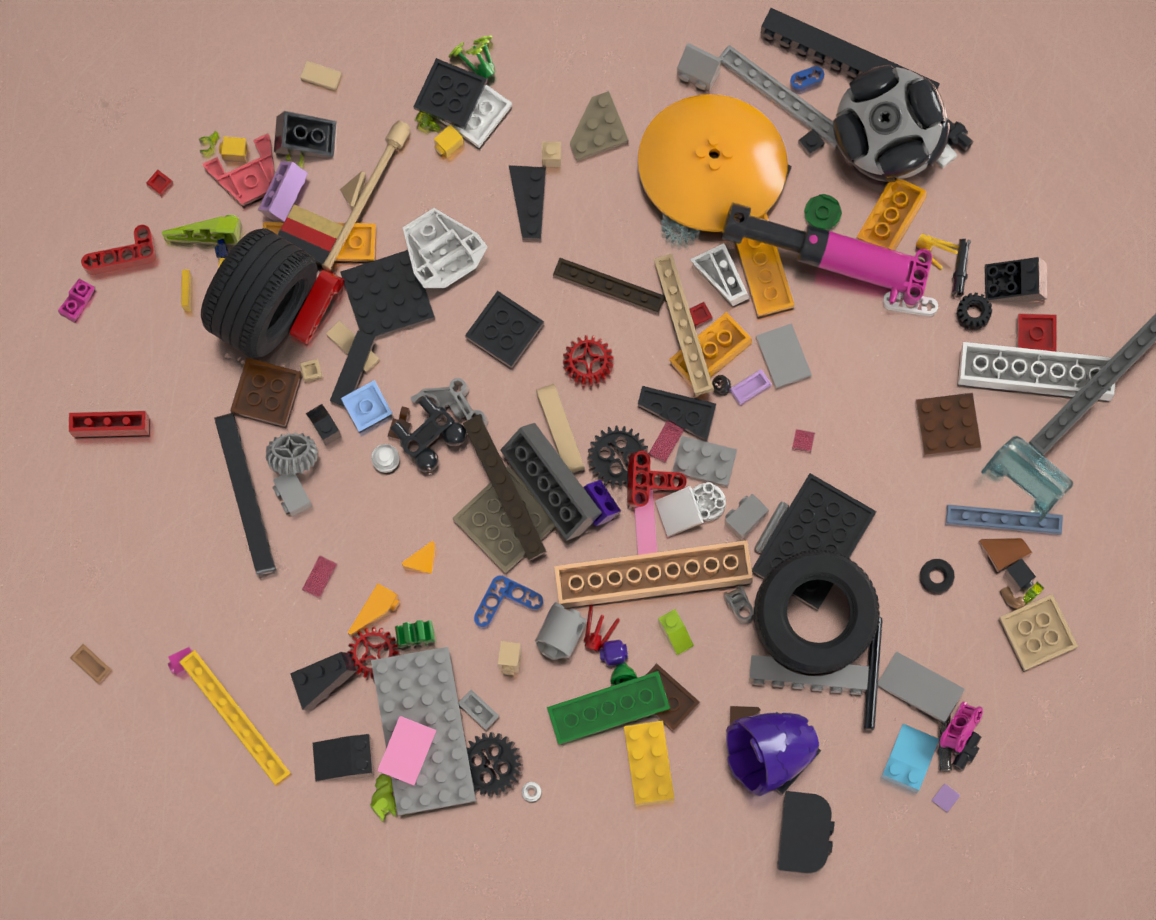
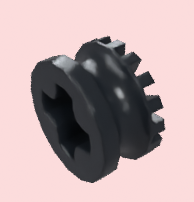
M718 375L713 379L712 385L718 393L725 394L731 388V381L724 375ZM721 380H722L723 382H725V384H722V386H721V388H720V387H719V384L721 383Z

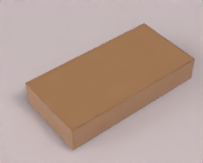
M84 644L70 657L98 684L112 671Z

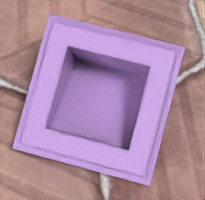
M944 783L932 801L948 813L960 795Z

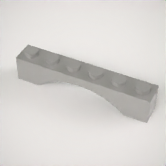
M751 655L749 681L753 682L754 685L763 686L764 683H772L773 687L792 685L793 689L811 687L813 691L831 689L833 693L850 691V694L862 695V692L866 693L869 666L849 664L842 670L832 674L806 676L787 670L772 657Z

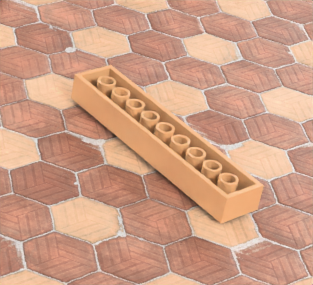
M747 540L554 566L559 604L565 608L753 583Z

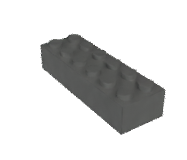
M536 423L520 427L501 448L502 454L566 541L580 536L602 513Z

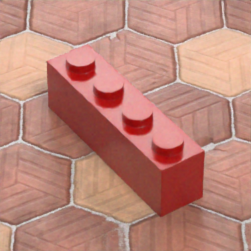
M146 411L69 413V433L72 437L149 435V416Z

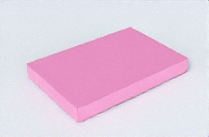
M399 716L377 771L414 786L436 730Z

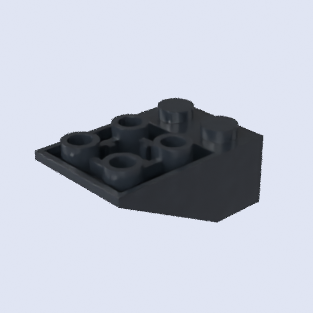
M1040 257L985 264L986 298L989 301L1010 302L1046 300L1047 263Z

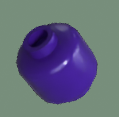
M621 640L605 641L603 649H599L601 661L605 660L607 666L624 664L625 659H628L627 646Z

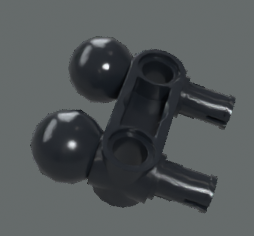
M426 395L418 403L429 414V418L413 433H409L399 422H396L390 429L401 440L400 446L414 459L417 469L422 472H431L438 466L439 459L437 453L427 447L441 434H443V439L448 445L459 446L466 440L467 432L461 423L455 422L443 407H437ZM445 415L447 418L446 424L438 425L437 417ZM411 441H417L419 445L418 449L414 452L410 451L408 447Z

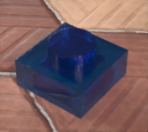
M224 239L217 240L218 246L215 247L216 257L226 258L228 255L227 244Z

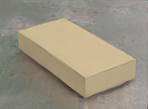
M306 61L300 78L303 81L336 91L342 72Z

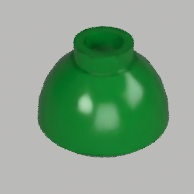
M627 663L620 664L613 670L610 682L612 685H617L637 678V674Z

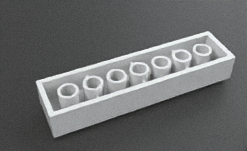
M963 342L960 354L958 385L1074 397L1112 357ZM1115 383L1099 400L1111 401L1114 396Z

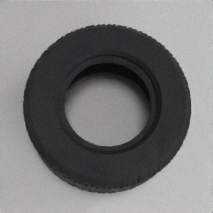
M262 228L249 232L228 253L206 291L200 314L203 327L209 333L249 357L257 358L269 354L291 330L316 281L318 269L314 257L269 229Z
M828 550L800 552L780 562L762 581L754 603L755 628L764 648L782 665L808 674L835 671L857 660L870 646L871 641H873L877 632V625L879 624L878 618L880 617L878 595L867 573H864V570L856 562L851 561L850 558L833 551L829 552ZM816 579L826 580L837 585L846 595L850 606L849 621L843 632L833 640L822 643L810 642L800 637L792 629L787 616V605L793 591L801 584Z

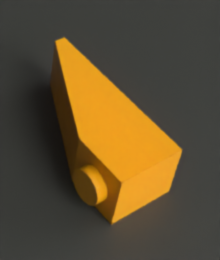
M377 583L347 632L348 635L355 637L359 631H364L365 628H369L388 616L391 611H395L400 603L398 601V594Z

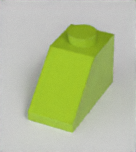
M676 609L658 618V623L677 656L694 647Z

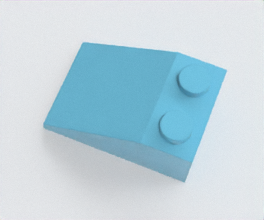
M902 724L881 778L918 793L939 738Z

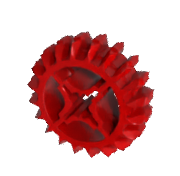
M585 335L583 341L580 337H577L578 343L571 341L572 347L567 346L566 351L568 353L563 354V358L566 359L563 361V365L566 366L564 371L570 372L568 377L570 379L575 377V383L581 380L582 386L585 385V381H589V386H592V381L594 380L596 384H600L599 378L605 381V374H611L608 368H613L614 366L611 363L614 361V356H611L612 349H607L608 343L602 344L601 338L596 342L594 335L591 337V340H588V336ZM584 348V353L574 358L575 354ZM590 348L598 350L602 354V356H599V354H593ZM587 353L591 360L590 368H588V363L586 362ZM603 363L602 367L598 371L592 373V369L594 366ZM574 365L585 368L587 374L578 371Z
M372 627L371 633H369L368 628H365L366 634L364 635L359 631L358 635L360 638L357 639L353 636L352 640L355 644L349 643L348 645L353 649L347 651V653L353 656L352 660L355 669L358 668L356 673L360 675L364 671L363 677L365 679L370 673L371 679L374 680L373 669L363 664L376 660V657L370 655L368 646L374 651L378 650L376 652L378 659H381L382 653L388 646V657L400 655L399 651H395L398 648L397 644H393L396 640L395 637L389 638V631L383 635V628H380L378 633H376V627ZM380 639L384 643L373 645L368 640ZM364 644L366 652L362 655L361 659H358L359 648Z

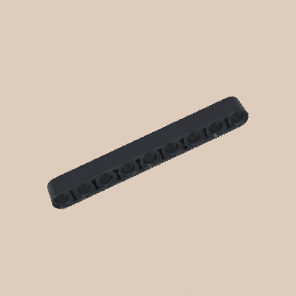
M232 412L214 417L256 575L261 577L275 573L276 567L234 414Z

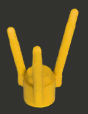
M923 233L916 243V247L919 250L927 249L931 251L933 246L953 254H958V251L949 247L958 249L959 245ZM932 257V263L939 269H942L943 267Z

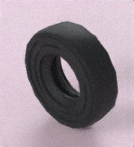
M942 559L927 561L920 571V581L923 587L932 593L947 591L953 585L955 579L952 566ZM940 569L943 571L945 578L941 583H934L930 579V572L932 570Z

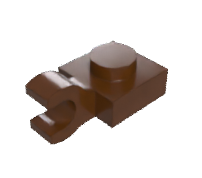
M402 406L399 420L393 418L390 428L396 422H399L410 433L412 424L407 422L410 414L409 408ZM389 429L388 438L401 441L392 432V430Z

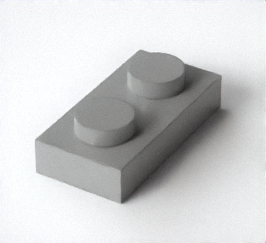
M472 690L458 702L459 706L486 731L500 717Z

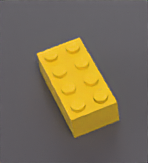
M663 721L624 726L635 807L674 802Z

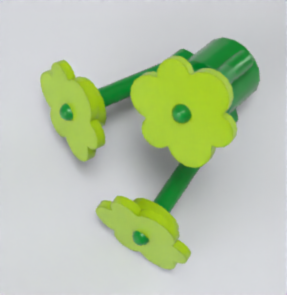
M492 35L474 40V46L465 52L468 55H477L481 63L477 66L478 69L461 53L464 46L463 42L456 46L448 56L451 58L453 55L455 57L459 55L475 74L484 78H488L496 73L487 44L490 43L489 40L493 39ZM482 47L484 48L487 61H484L480 54Z

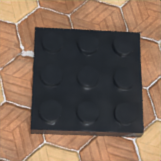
M436 58L413 108L465 130L486 86L487 78Z
M497 290L468 330L465 338L510 368H513L544 325V321Z

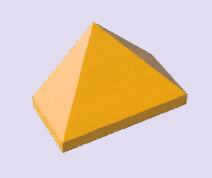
M432 540L401 563L402 567L405 570L432 574L436 551L434 541Z

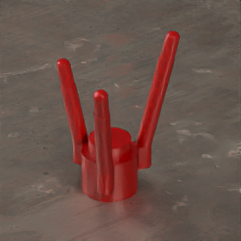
M592 604L589 605L586 633L583 642H586L584 647L599 652V649L603 648V643L608 640L620 619L617 618L601 640L602 636L598 634L604 615L600 616L595 632L590 634L593 613Z

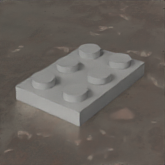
M681 436L672 472H679L688 478L728 487L737 449Z

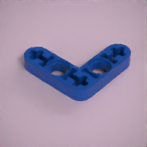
M496 576L492 580L474 615V622L479 628H487L495 617L504 597L532 611H538L543 607V597L539 593L505 576ZM503 580L505 588H500L498 593L502 595L499 597L496 593L491 592V590L496 592L497 584L495 583H500ZM514 589H521L523 596L521 598H514L512 595ZM527 592L530 593L528 595L529 598L535 599L537 597L538 602L540 604H535V606H531L532 602L528 599H526V603H524L523 601L526 598ZM489 597L497 599V604L494 607H489L486 604V600ZM484 607L488 611H493L492 614H490L489 612L487 613L486 619L488 621H483L481 624L478 617H482L485 613V610L482 608Z

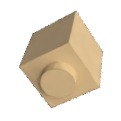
M542 141V167H561V142Z

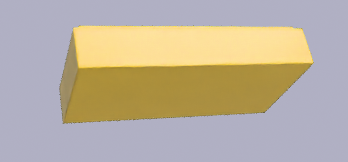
M183 269L181 306L184 311H191L192 274L189 269Z

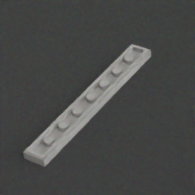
M728 45L718 57L721 59V64L810 130L814 129L822 139L833 147L837 146L832 120L732 46Z

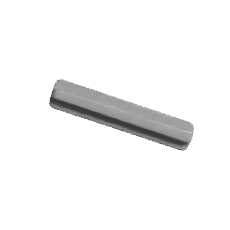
M782 501L779 503L754 548L756 552L761 554L789 508L787 503Z

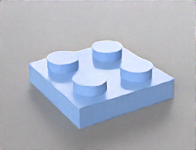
M375 380L340 398L358 432L393 414Z

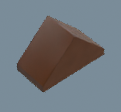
M730 706L729 725L732 721L758 715L761 709L759 707Z

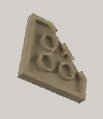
M609 91L591 97L570 141V147L576 162L629 143Z

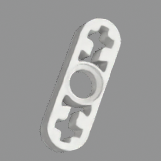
M890 292L886 293L883 299L884 307L892 311L933 316L938 309V302L930 297L922 296L919 301H922L921 305L923 306L931 303V306L934 307L931 311H927V307L921 306V310H918L919 302L914 308H907L904 300L902 301V307H899L900 298H903V293L898 292L897 299L895 300L899 302H895L893 305H890L889 301H887L890 299Z

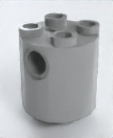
M556 602L551 606L535 639V643L541 653L553 660L570 658L587 622V619L580 616L581 613L575 609L568 611L564 609L563 605Z

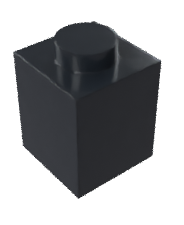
M1023 559L1017 561L1004 573L1018 592L1022 589L1026 591L1034 585L1033 581L1036 578Z

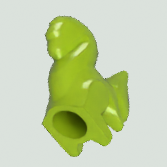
M381 774L376 779L375 787L377 790L372 795L370 807L377 817L384 821L385 814L388 812L395 817V809L397 808L395 797L392 795L394 792L392 779L388 775Z

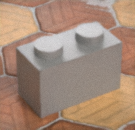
M285 473L273 479L275 486L272 488L277 497L281 495L284 501L281 505L285 513L290 512L293 517L312 507L296 475L289 474L287 476Z
M751 494L749 497L746 495L739 502L740 506L736 510H730L725 516L727 518L725 525L740 540L769 512V509L754 494Z

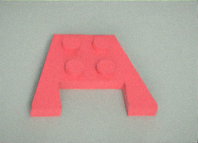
M268 133L253 140L261 157L225 173L218 157L202 164L204 169L242 206L264 197L275 175L271 140Z

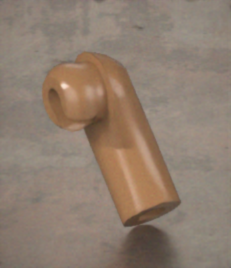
M1009 586L1000 590L1009 606L1016 610L1025 606L1023 598L1018 597L1015 599Z

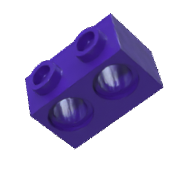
M601 480L586 484L583 487L602 512L594 521L596 526L611 521L621 512Z

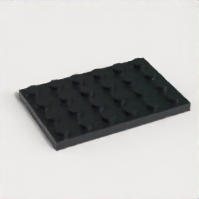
M809 473L753 566L752 572L764 579L775 566L786 558L808 550H828L829 552L833 551L850 558L877 511ZM820 579L810 580L798 586L791 595L819 610L834 583Z

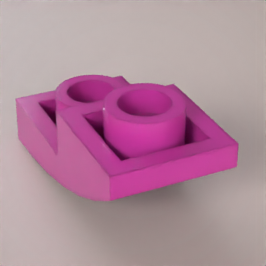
M79 278L70 289L67 299L58 309L59 314L75 322L87 305L95 287Z

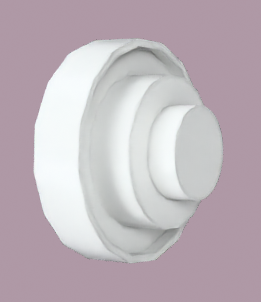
M382 444L373 450L371 460L376 470L388 473L397 468L400 457L395 447L390 444Z

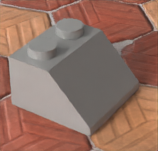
M687 43L677 67V75L683 81L694 83L699 89L710 91L720 73L721 59Z

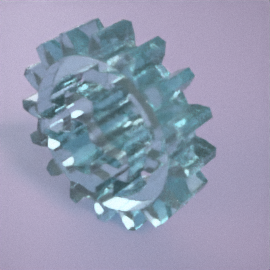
M663 213L665 220H661V225H663L661 231L666 232V239L671 237V243L678 240V245H681L682 241L688 244V239L694 241L695 235L700 234V231L692 229L688 233L690 227L681 226L674 220L669 223L671 218Z

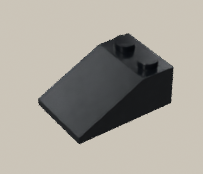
M283 111L276 116L274 152L291 156L333 158L337 121Z
M369 734L346 736L312 743L315 782L374 776L372 742Z

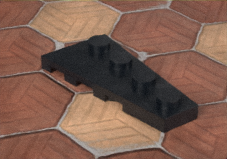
M509 165L522 240L541 241L546 167Z
M642 386L638 400L639 407L705 441L708 440L716 403Z

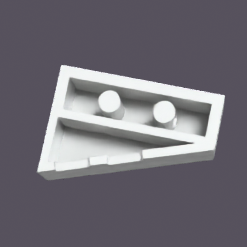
M724 243L690 259L697 270L732 306L750 298Z

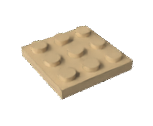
M1053 594L999 618L1024 671L1078 648Z

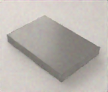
M792 323L756 336L776 389L812 376Z

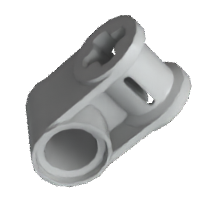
M739 585L737 589L729 593H723L737 621L741 624L750 623L753 619V607L743 587ZM741 610H747L750 615L742 617L739 613Z

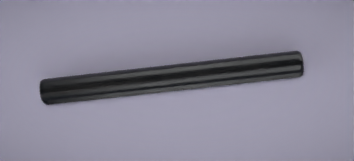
M882 617L878 618L877 632L870 644L864 728L866 730L875 729Z

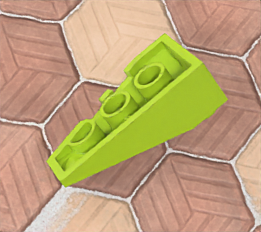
M226 215L225 217H216L162 231V236L167 241L236 245L240 241L241 222L235 215Z

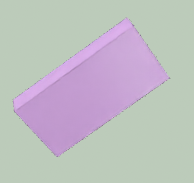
M762 369L730 388L729 391L739 406L771 387L772 384Z

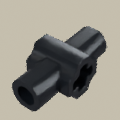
M947 119V122L950 123L948 143L954 146L958 144L966 151L974 142L967 136V129L961 122L956 121L953 123Z
M973 731L960 753L954 752L957 755L952 763L954 768L963 771L968 762L972 763L980 749L977 745L982 738L981 735Z

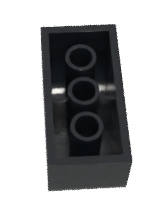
M785 791L776 874L812 877L818 874L824 867L828 855L832 853L833 841H829V838L834 833L835 821H831V807L822 796Z

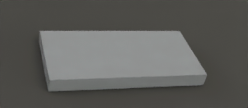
M897 651L878 681V687L943 723L947 722L965 691L963 687Z

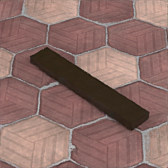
M559 258L553 273L554 277L658 315L665 300V295L563 258Z

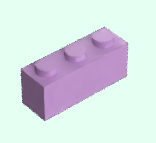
M281 161L258 211L272 221L285 222L301 187L305 183L308 173L294 162Z

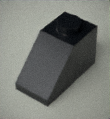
M323 404L306 413L324 445L341 437L338 427Z

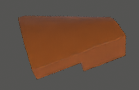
M1022 538L981 539L978 541L986 556H989L997 572L1032 554V551Z

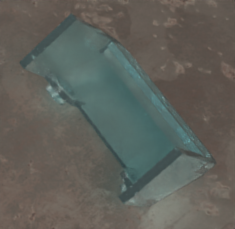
M1013 436L1005 443L981 471L982 474H985L990 469L991 473L997 477H1004L1007 474L1036 499L1034 501L1035 509L1042 514L1038 518L1040 522L1054 509L1074 485L1073 481L1018 436Z

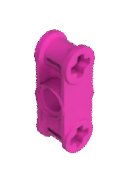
M963 701L947 729L943 732L940 746L953 748L956 752L960 753L976 725L980 722L983 708L980 706L977 708L970 706L967 702Z

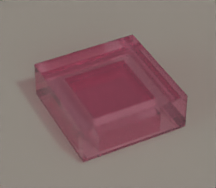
M796 429L792 449L811 452L815 433Z

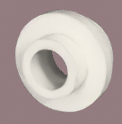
M528 782L522 788V796L528 802L537 801L541 796V788L535 782ZM529 789L535 790V794L533 796H530L528 794Z

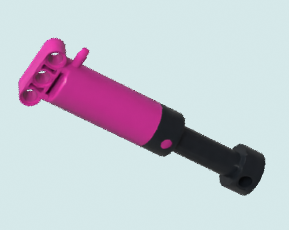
M734 202L731 203L723 227L722 239L740 244L743 237L795 252L797 253L796 259L798 262L891 289L889 303L891 304L895 303L898 291L903 293V300L908 305L917 304L924 294L932 262V254L927 249H920L912 256L811 225H807L805 230L801 231L751 216V207ZM918 257H922L925 263L920 262ZM914 274L919 275L921 277V280H917L914 277ZM910 291L915 292L917 297H912Z

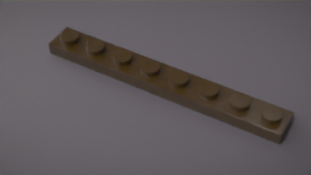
M481 415L464 422L463 425L528 559L532 560L546 553L545 546Z

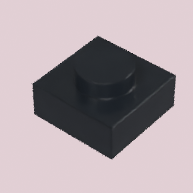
M814 129L798 140V143L809 156L825 144Z

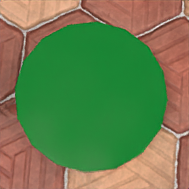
M819 194L810 198L804 210V217L808 225L828 231L837 226L842 215L839 202L834 197L826 194Z

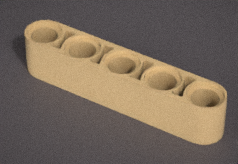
M555 384L536 389L559 456L572 473L584 470L579 450Z

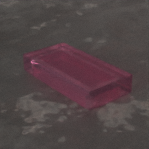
M667 421L649 452L650 456L666 463L684 429Z
M319 555L302 590L320 599L337 567V563Z

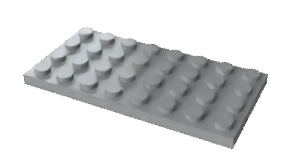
M443 647L371 660L386 748L399 716L436 730L415 785L413 786L391 777L398 816L476 802L449 648Z

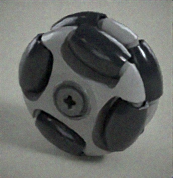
M892 65L871 68L854 78L849 83L850 88L846 90L839 103L836 113L837 118L833 120L835 140L849 163H853V166L864 175L884 182H896L897 178H908L927 168V165L933 166L942 155L950 134L947 111L936 86L929 79L907 69L893 68Z

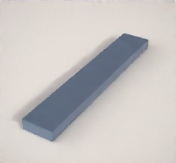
M958 505L946 506L945 525L1053 535L1062 534L1063 515Z

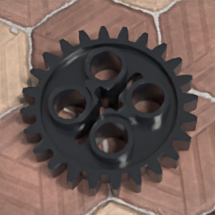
M615 426L614 431L608 427L607 433L601 430V437L595 435L596 442H590L593 448L588 449V453L592 455L588 456L587 460L593 462L589 464V468H595L592 471V475L598 473L597 480L605 479L604 485L610 481L612 488L615 483H618L619 488H621L622 483L628 486V471L624 469L622 462L628 468L629 462L626 459L634 452L646 451L648 449V446H642L645 439L638 440L639 433L632 435V428L629 432H626L625 426L622 428V431H619L618 426ZM623 440L626 446L620 448L616 445V442ZM608 443H611V444L613 445V448H614V450L616 451V453H617L618 456H619V455H622L621 460H620L619 458H616V459H615V452H614V450L608 445ZM603 450H607L610 453V456L608 458H603L600 455V452ZM638 455L636 458L637 463L641 465L643 458ZM612 466H618L621 469V472L615 474L611 471L610 468Z
M490 732L489 737L486 733H482V739L479 736H475L476 742L468 741L471 747H466L474 792L480 790V795H485L487 792L488 796H492L493 792L499 796L500 790L507 793L506 786L513 788L512 781H519L516 774H522L521 771L517 770L518 767L523 766V764L518 763L522 756L516 755L520 749L513 748L515 742L511 741L508 743L509 737L505 736L502 739V734L500 733L496 735V738L494 732ZM494 746H497L499 749L496 756H493L491 753ZM480 755L482 762L477 766L475 758ZM490 761H494V763L492 764L493 768L488 767V765H490ZM503 763H506L508 766V770L505 773H502L500 770ZM489 772L491 780L485 783L484 775Z

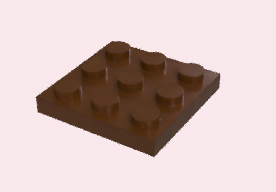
M246 358L230 412L286 427L302 373Z
M973 393L916 399L915 404L924 457L981 450Z

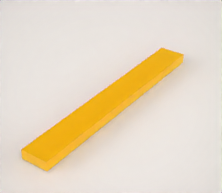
M193 650L179 662L274 785L290 774L289 770L198 653Z

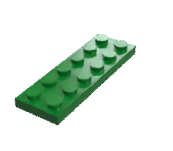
M659 671L547 707L558 745L671 709Z

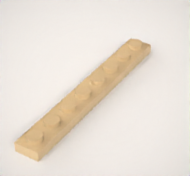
M668 254L654 258L695 396L712 392L714 388L673 255Z

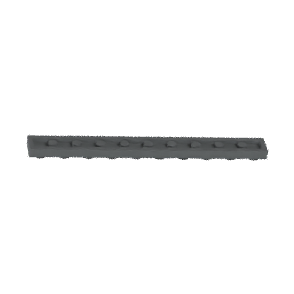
M1156 313L1029 441V444L1038 453L1044 456L1156 342Z

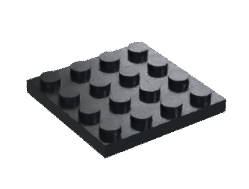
M408 250L340 272L342 278L345 279L343 282L359 331L379 338L435 319L426 289L414 275Z

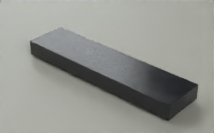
M359 330L357 331L330 398L331 402L344 406L340 398L356 390L376 337Z

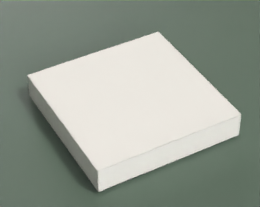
M689 486L655 501L667 537L704 523L692 488Z

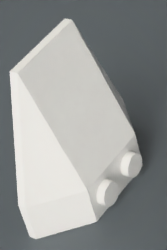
M435 208L403 227L414 275L424 288H446L477 268L487 249V245L478 233Z

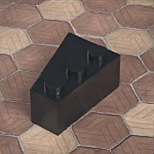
M339 652L290 673L302 710L312 711L315 709L318 703L326 699L336 687H339L356 672L350 653Z

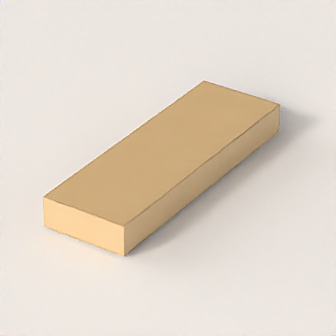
M339 320L326 335L348 355L355 335ZM372 351L364 367L366 373L380 361Z

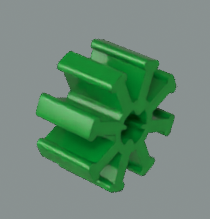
M417 620L415 623L405 622L402 623L403 625L395 626L398 648L406 646L414 648L416 645L426 646L428 645L427 643L435 642L434 628L431 620L425 622Z

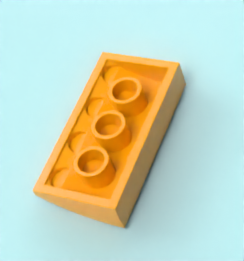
M897 178L896 182H888L857 235V239L896 250L926 199V190L903 179Z
M727 312L698 335L710 378L752 344L751 337ZM680 350L669 361L693 389L682 350Z

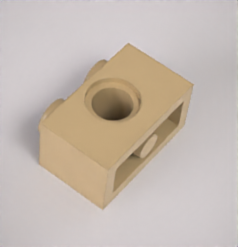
M501 641L498 667L499 671H503L502 674L514 675V673H519L522 652L520 643Z

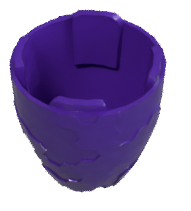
M764 713L732 721L726 729V742L728 750L727 762L733 776L739 779L747 790L758 796L779 788L804 770L815 758L819 747L816 730L812 725L809 726L807 724L809 720L806 717L794 713Z

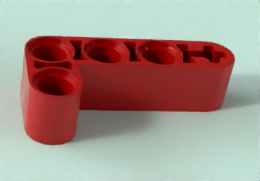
M138 225L134 229L135 244L85 254L81 259L84 270L90 275H96L154 262L156 259V249L149 227ZM141 233H148L145 238H139ZM151 250L149 255H142L144 251ZM126 254H132L130 259H124ZM108 258H114L113 262L105 263Z
M327 270L320 272L290 330V336L305 344L309 343L333 295L341 291L344 285L343 280L345 281V279Z

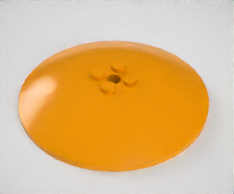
M696 95L669 105L650 122L642 136L638 151L640 180L653 204L675 222L702 231H723L732 202L751 207V216L762 217L779 198L787 175L788 162L785 145L773 123L750 104L724 95ZM716 152L719 154V157L716 159L711 158L709 153Z

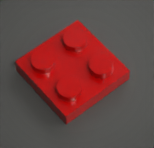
M1018 314L1017 348L1057 352V315Z

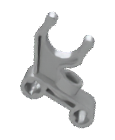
M461 378L453 379L449 387L422 389L416 395L411 396V401L414 404H417L427 395L428 398L435 399L437 407H443L445 410L447 407H450L458 420L466 416L467 420L481 415L485 425L487 426L488 424L486 415L480 410L473 411L465 396L469 392V387ZM462 384V390L455 392L457 390L456 386ZM445 415L438 416L437 422L442 420Z

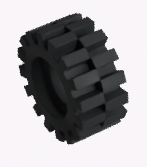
M975 292L974 295L972 293H969L968 296L965 295L960 300L957 308L959 322L962 321V325L964 327L967 325L968 329L974 327L975 330L978 327H984L991 317L992 304L989 303L988 298H984L983 294L979 296ZM970 305H978L982 310V314L979 317H971L967 312V308Z

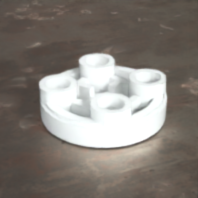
M710 482L699 484L692 489L703 522H711L718 519L724 512L726 505L725 495L722 490Z

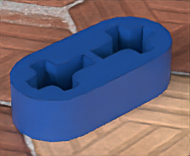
M814 66L796 72L791 76L790 86L795 91H802L819 85L824 80V71L821 67ZM814 72H816L817 75L820 74L819 79L812 77ZM796 78H798L800 81L803 80L801 85L795 83Z

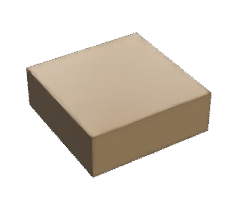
M318 359L300 363L305 383L323 378Z

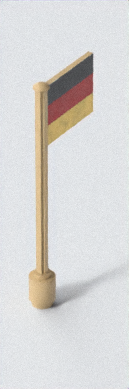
M397 121L392 125L385 138L387 147L344 226L297 205H293L278 235L312 255L315 262L320 264L324 270L331 271L335 259L394 150L397 148L401 149L410 133L409 125L402 121Z

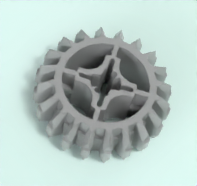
M288 432L287 435L281 434L279 438L274 437V441H269V445L266 446V461L269 468H272L274 472H279L280 475L286 473L287 476L289 474L296 475V473L303 474L304 470L309 471L310 467L314 466V463L317 461L318 451L314 440L310 439V436H304V433L298 435L296 432L294 434H289Z

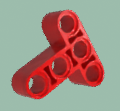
M645 451L634 452L630 455L628 463L627 502L631 507H642L649 501V489L667 491L683 489L687 483L685 475L679 472L650 471V455ZM638 455L643 458L641 465L636 461ZM637 474H639L642 477L641 484H638L636 482L635 478ZM655 476L660 478L661 482L659 485H656L654 482ZM674 477L679 480L677 487L673 484ZM636 494L641 496L639 504L635 501Z

